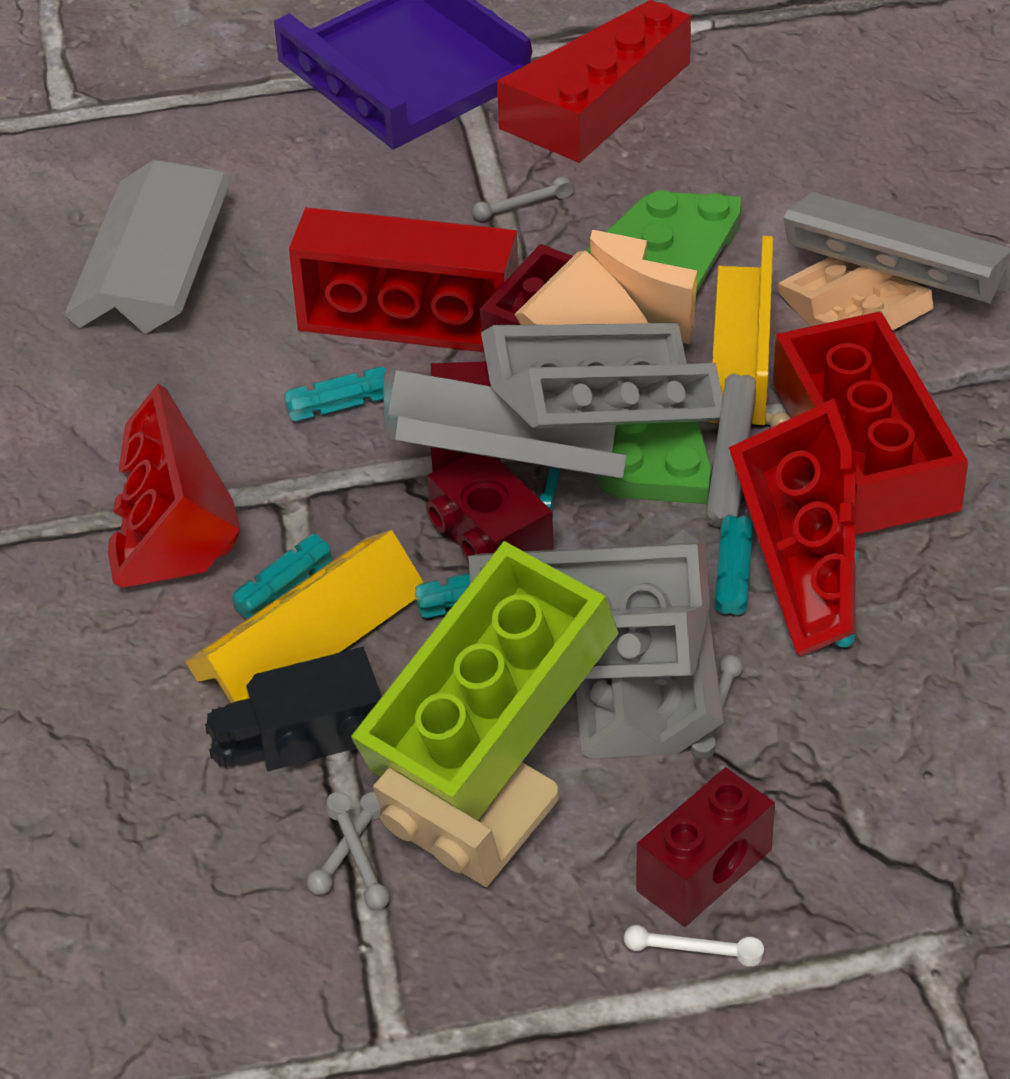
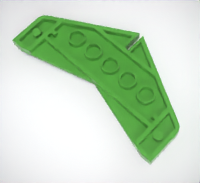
M666 190L654 191L640 199L606 232L647 240V261L697 270V293L724 245L731 244L739 230L742 196H726L717 193H676ZM588 247V248L585 250V251H587L589 254H590V247ZM698 422L616 425L612 453L627 455L623 478L594 475L604 492L619 498L708 504L711 465Z

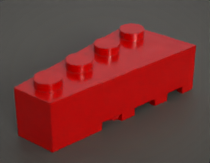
M649 0L497 80L499 129L580 163L690 64L691 15L671 8L667 4Z

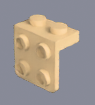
M523 762L478 821L390 767L373 785L382 812L380 819L390 832L404 841H412L433 854L448 869L456 873L462 872L486 888L559 800V790L556 782Z

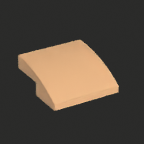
M592 230L590 255L626 290L648 323H679L682 342L690 344L695 327L697 270L647 261V240Z
M587 251L577 252L515 313L520 325L648 323L626 290Z
M828 257L777 283L780 295L811 326L882 311L891 329L895 330L934 309L932 291L905 278L833 257Z

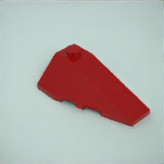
M157 384L125 423L119 471L127 475L128 478L125 482L123 493H120L115 498L113 512L122 517L120 533L116 531L112 534L108 545L113 583L122 588L204 573L218 556L223 557L230 552L238 539L240 531L233 499L170 393L165 387Z
M833 398L728 447L795 651L800 657L856 633V452L838 402Z

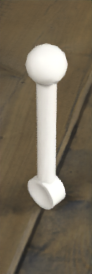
M640 925L630 926L626 929L623 936L625 945L633 951H641L647 946L735 956L741 964L748 967L758 965L762 961L764 953L762 942L754 937H745L738 943L648 933L647 929Z

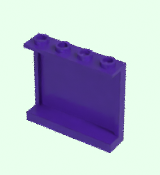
M371 0L313 29H309L290 13L274 20L278 61L393 150L496 98L497 80L531 63L533 53L530 38L476 0Z

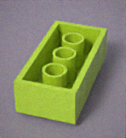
M503 541L351 736L369 770L381 777L390 767L478 821L619 634L606 596Z

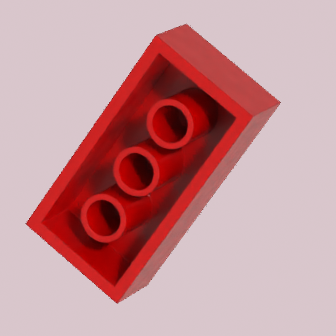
M305 207L289 246L298 331L484 352L479 309L518 268L517 230Z
M882 311L776 334L773 385L790 417L793 418L833 398L840 407L856 452V535L962 511L968 459Z

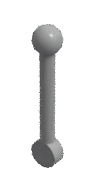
M559 177L553 182L552 186L492 204L478 202L474 205L472 214L476 220L485 222L494 213L555 195L559 199H566L572 195L574 186L567 177Z
M727 655L719 663V669L722 673L719 681L722 709L733 678L738 677L743 671L742 660L736 655ZM715 729L690 746V751L694 757L708 759L714 755L716 741L713 734Z
M375 792L365 794L360 800L361 813L353 823L358 836L362 834L371 820L379 819L382 814ZM345 837L342 838L323 867L309 874L307 886L312 893L322 895L331 889L333 884L332 875L350 851Z
M334 792L327 798L325 811L330 818L339 822L366 887L364 893L365 903L372 909H382L389 902V891L384 885L378 884L350 818L352 800L343 792Z

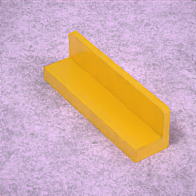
M762 236L761 267L718 266L712 363H716L722 397L725 379L729 375H750L755 379L756 394L752 424L765 425L773 236ZM709 421V423H719V421Z
M393 530L367 537L186 660L185 663L197 682L216 678L231 703L248 699L246 685L255 674L340 653L414 601L415 587L424 582Z

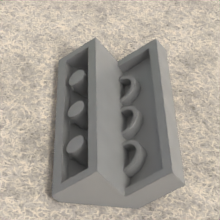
M152 160L121 180L64 315L78 328H81L115 307L144 334H147L182 313L232 178L225 171Z
M811 192L789 207L783 217L788 244L990 304L996 290L1008 293L1010 288V248L815 192Z
M679 323L493 325L481 332L491 388L532 428L720 421L723 397L716 363L687 364Z
M399 370L385 371V440L604 477L623 478L627 455L612 453L616 425L532 428L491 386Z
M682 529L663 544L699 542V540ZM606 539L597 547H616L617 545ZM709 610L695 674L688 676L594 678L583 680L576 690L582 755L589 759L679 754L724 723Z
M705 542L524 551L605 595L619 634L585 679L688 676L695 674L710 606ZM494 553L468 556L470 584Z

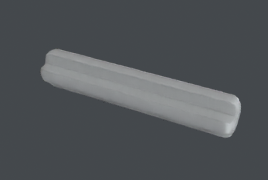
M731 374L725 379L706 512L708 515L707 521L713 527H721V521L726 516L733 515L739 518L742 487L728 447L750 438L756 394V381L750 375L740 376L738 374Z

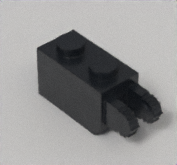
M364 646L255 674L246 685L248 699L226 704L225 707L218 706L217 709H212L211 713H207L206 734L212 737L211 748L209 749L210 757L214 759L219 767L225 766V768L228 766L234 767L236 764L241 766L263 760L268 772L288 766H299L314 759L349 750H358L351 736L382 698Z

